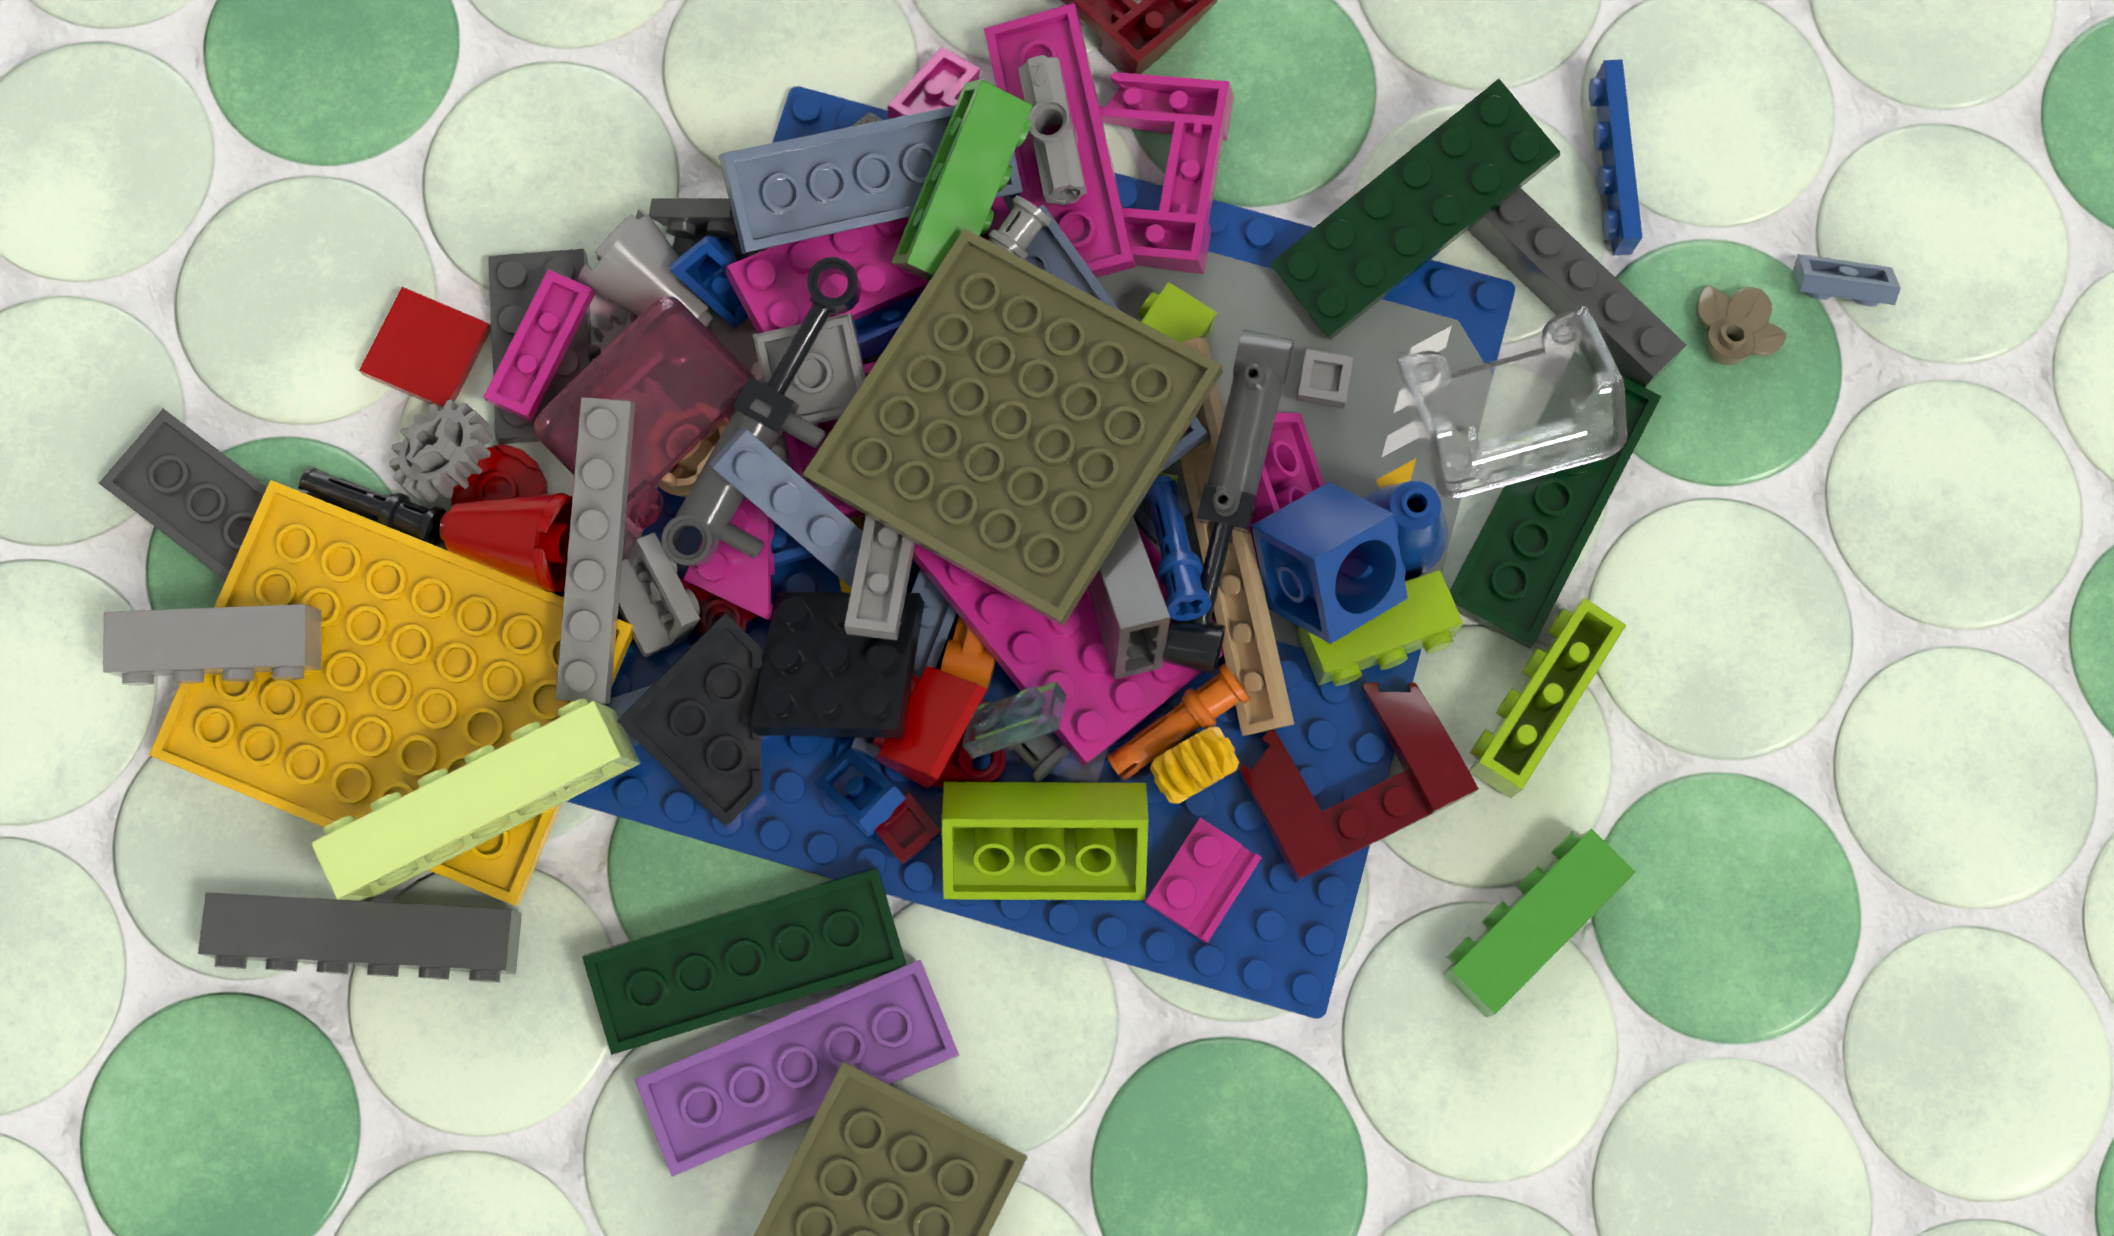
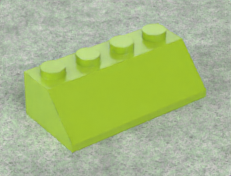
M944 782L942 808L943 899L1145 900L1148 844L1146 783Z

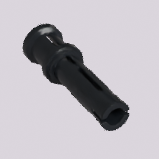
M314 467L306 469L301 476L298 489H301L300 492L434 546H437L441 541L440 522L443 515L447 512L444 508L435 506L429 509L411 502L410 497L403 493H395L390 496L381 494L370 488L327 474Z

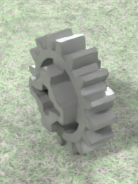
M448 400L443 410L435 403L430 405L429 415L424 418L418 413L413 416L415 423L410 428H402L400 430L401 434L405 437L403 442L392 445L391 449L398 455L389 461V466L395 471L392 477L417 500L423 496L429 502H434L439 492L449 499L452 497L453 487L456 485L466 489L469 486L467 478L471 474H481L483 471L477 465L479 460L488 458L491 455V452L484 446L493 440V436L486 430L489 426L488 422L467 403L462 402L458 406L453 400Z

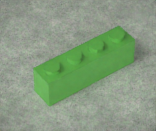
M983 79L964 84L892 259V264L930 281L964 228L980 237L985 235L993 220L994 212L991 210V206L996 194L1005 188L1010 179L1012 166L1009 165L1014 150L1024 142L1030 130L1031 122L1027 118L1033 105Z
M1593 829L1586 831L1579 837L1573 831L1569 833L1551 851L1557 859L1544 872L1538 866L1534 868L1517 885L1522 894L1510 906L1502 901L1482 920V923L1488 929L1475 942L1467 936L1448 954L1447 958L1453 964L1443 974L1485 1017L1495 1015L1635 873Z

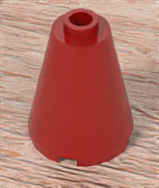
M565 493L456 503L441 519L440 536L445 541L447 549L452 553L546 592H564L573 496Z

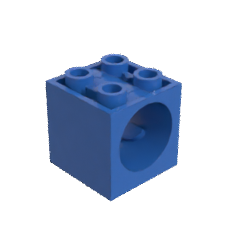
M1331 482L1324 484L1251 525L1268 609L1329 644L1408 599L1404 578L1406 569L1401 560L1397 536L1399 528L1394 514Z

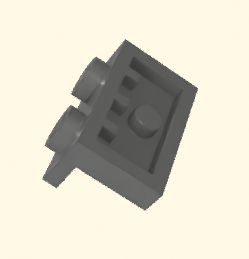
M729 198L651 199L649 216L667 227L666 232L675 236L673 249L679 257L706 236L729 239L737 261L758 253L757 250L742 254Z

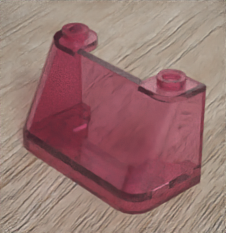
M664 297L650 305L539 413L534 423V434L565 468L575 476L581 397L632 401L636 403L625 529L637 538L647 527L657 521L663 507V497L654 486L725 417L730 421L735 412L733 405L749 377L758 379L680 300L675 297Z

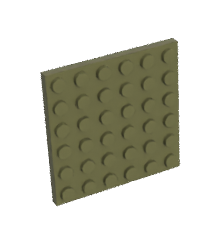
M964 228L802 475L807 482L1063 627L1223 373L1222 365Z

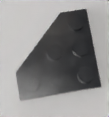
M724 612L617 719V722L727 827L762 792V736L756 735L750 727L762 668V648Z

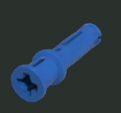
M1159 476L1155 479L1146 496L1150 504L1151 516L1161 552V560L1158 564L1157 572L1159 580L1166 584L1169 597L1165 604L1170 618L1174 620L1188 621L1197 619L1206 614L1212 605L1210 595L1203 590L1200 575L1203 571L1202 562L1190 549L1186 525L1178 499L1176 481L1174 479L1171 480L1168 476Z

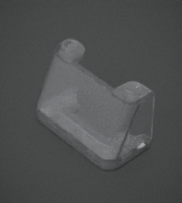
M1587 306L1563 312L1550 319L1542 330V348L1453 373H1450L1445 357L1439 352L1431 350L1422 351L1398 358L1400 376L1430 473L1441 495L1448 498H1461L1605 459L1622 449L1628 435L1624 380Z

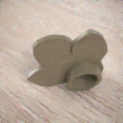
M1710 285L1702 291L1698 298L1696 307L1697 318L1708 330L1706 348L1708 354L1716 362L1723 365H1734L1746 360L1750 355L1767 357L1776 353L1783 345L1787 334L1776 325L1768 323L1772 313V303L1762 289L1746 287L1737 291L1730 298Z

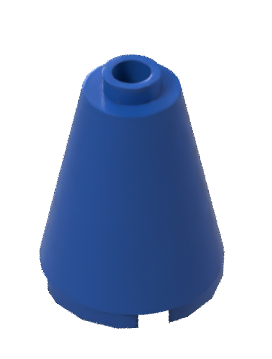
M1408 481L1380 487L1364 498L1394 514L1399 528L1397 536L1401 560L1406 569L1405 580L1418 578L1440 560L1447 545L1448 526L1439 495L1434 488L1421 481Z

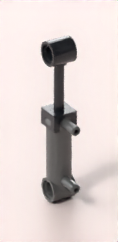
M826 257L816 262L810 269L807 285L811 294L809 301L813 304L770 381L765 385L750 376L733 405L735 409L734 414L675 518L670 520L664 528L662 547L666 555L675 563L697 567L710 562L717 553L720 540L753 559L759 556L764 547L762 540L730 523L745 496L709 465L742 426L770 450L779 435L783 436L785 432L815 449L819 448L823 443L826 432L797 416L795 413L799 405L784 395L829 315L843 314L853 309L859 302L862 293L861 282L853 266L846 260L838 257ZM832 274H840L848 279L846 291L837 298H830L822 294L821 287L823 281ZM689 527H696L702 534V546L698 552L692 555H685L679 547L678 540L680 534Z
M1246 329L1241 334L1234 362L1233 380L1208 484L1205 483L1197 514V519L1201 523L1213 525L1200 577L1202 588L1209 593L1212 605L1206 614L1197 619L1188 621L1172 620L1165 647L1164 663L1214 674L1216 671L1226 626L1211 621L1232 531L1236 530L1250 534L1258 501L1256 496L1281 392L1286 383L1294 348V340Z

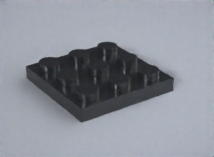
M776 592L750 725L754 733L760 736L903 738L924 609V601L920 593H906L897 640L846 633L844 625L851 592Z

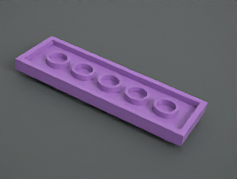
M918 960L635 1079L672 1177L815 1117L843 1060L891 1085L959 1056V1053L922 961Z

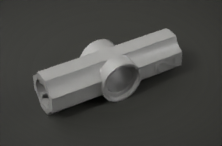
M1044 55L1027 59L1026 63L1018 68L1024 100L1033 105L1027 118L1031 122L1029 132L1033 139L1045 201L1047 204L1066 205L1077 202L1081 196L1087 194L1077 146L1078 134L1072 122L1058 57L1051 58ZM1061 126L1057 133L1043 135L1049 127Z

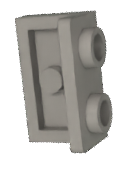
M655 532L637 539L628 559L622 561L618 610L624 621L634 625L632 636L645 657L687 641L700 620V608L695 595L690 589H684L676 574L677 564L666 555Z

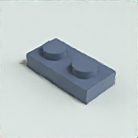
M1798 254L1793 268V274L1799 291L1820 300L1830 299L1831 296L1851 299L1863 306H1877L1879 303L1895 305L1901 289L1892 267Z

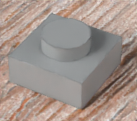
M1306 349L1296 400L1344 408L1347 402L1354 357Z

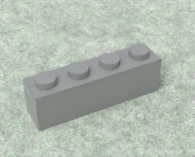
M306 604L104 612L103 673L122 677L123 685H153L154 676H172V683L197 684L204 683V674H222V681L248 682L254 681L255 672H272V679L300 680L304 679V671L321 670V610Z

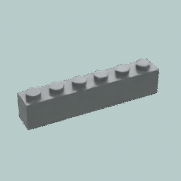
M1518 189L1468 229L1486 249L1621 376L1647 388L1673 363L1686 347V344L1523 189Z
M206 892L198 954L215 958L214 967L246 969L247 960L266 961V970L297 972L298 963H316V972L346 975L348 974L349 965L368 966L367 975L398 977L399 968L419 969L418 978L449 980L450 971L470 972L469 981L500 983L501 974H516L522 914L513 909Z

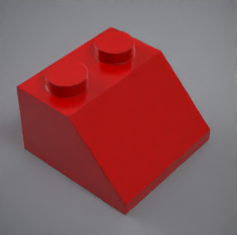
M930 666L926 667L920 677L913 674L903 738H875L872 744L880 747V750L874 760L928 789L940 777L987 689L977 683Z

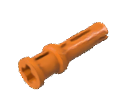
M1226 663L1219 667V674L1196 690L1189 688L1185 691V695L1181 697L1183 702L1174 707L1173 710L1107 755L1108 761L1123 781H1127L1141 768L1168 751L1198 728L1206 729L1216 725V718L1239 701L1245 704L1251 700L1242 683Z

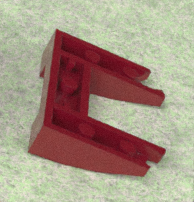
M1134 0L1061 1L1065 5L1075 3L1079 19L1102 40L1100 51L1123 73L1142 74L1176 44L1218 0H1142L1139 4Z
M1368 682L1361 686L1362 692L1404 771L1321 812L1275 729L1268 731L1262 738L1261 742L1269 748L1254 768L1250 769L1243 764L1238 770L1295 883L1473 795L1479 790L1450 736L1416 683L1408 684V692H1379L1378 682Z

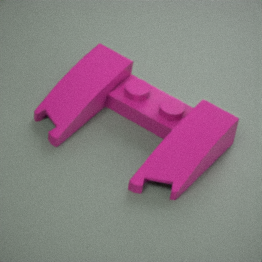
M1113 72L1110 78L1119 89L1106 107L1099 105L1103 123L1172 135L1159 211L1123 208L1135 264L1165 270L1204 274L1211 235L1209 218L1223 141H1227L1234 102L1230 82Z

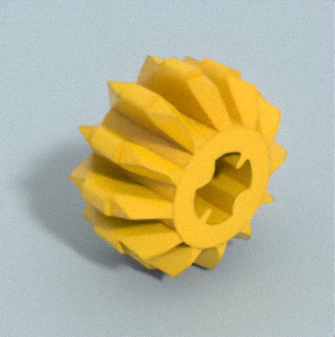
M1209 727L1156 757L1150 769L1155 777L1154 782L1160 792L1165 794L1170 803H1181L1236 771L1240 762L1234 753L1235 748L1229 738L1224 736L1219 727Z

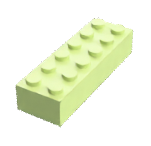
M586 698L573 701L557 711L560 718L542 727L539 722L523 726L511 734L512 742L496 750L493 745H489L464 757L466 765L449 774L446 769L432 772L417 781L419 789L401 797L400 792L389 794L370 805L373 812L357 820H354L353 816H347L324 827L323 830L326 835L311 842V845L336 899L369 901L641 764L625 730L617 722L618 716L615 710L596 701L588 703Z

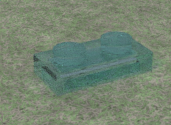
M1057 681L1037 688L1030 687L1024 689L1017 695L993 703L986 702L978 706L967 725L962 743L963 747L972 758H976L1059 730L1066 693Z

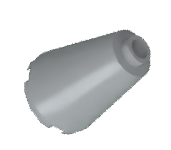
M642 208L638 209L636 217L630 214L596 249L595 253L598 255L597 259L599 260L596 267L592 269L585 264L578 276V281L591 287L595 293L646 321L651 320L657 327L681 340L685 339L689 334L694 339H697L714 320V317L709 313L711 307L671 272L669 265L676 261L679 256L652 218Z

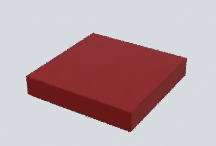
M402 287L359 371L365 377L431 405L435 403L440 409H443L448 400L456 401L491 331V326L483 320Z

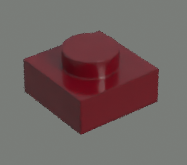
M910 793L905 795V799L893 811L889 819L881 823L874 830L902 866L942 834L941 830Z

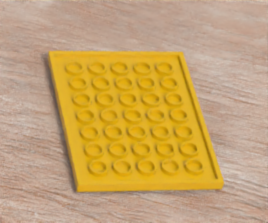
M270 480L214 608L306 604L321 610V670L304 671V679L276 680L272 679V672H255L254 681L227 682L222 681V674H204V683L180 684L149 756L322 827H326L330 823L347 816H353L354 820H357L373 812L370 805L376 800L396 792H400L401 797L419 789L417 781L422 777L440 769H446L449 774L466 765L464 757L489 745H493L496 750L512 742L511 734L519 728L534 722H539L542 727L560 718L557 711L573 702L556 700L564 597L552 592H546L467 558ZM617 619L612 685L633 638L632 630L634 625ZM562 804L429 871L514 906H519Z

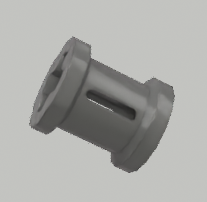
M1034 714L1010 734L1003 746L1007 751L1014 750L1034 771L1032 777L1039 782L1067 757L1070 750L1065 745L1059 747L1039 726L1040 719Z

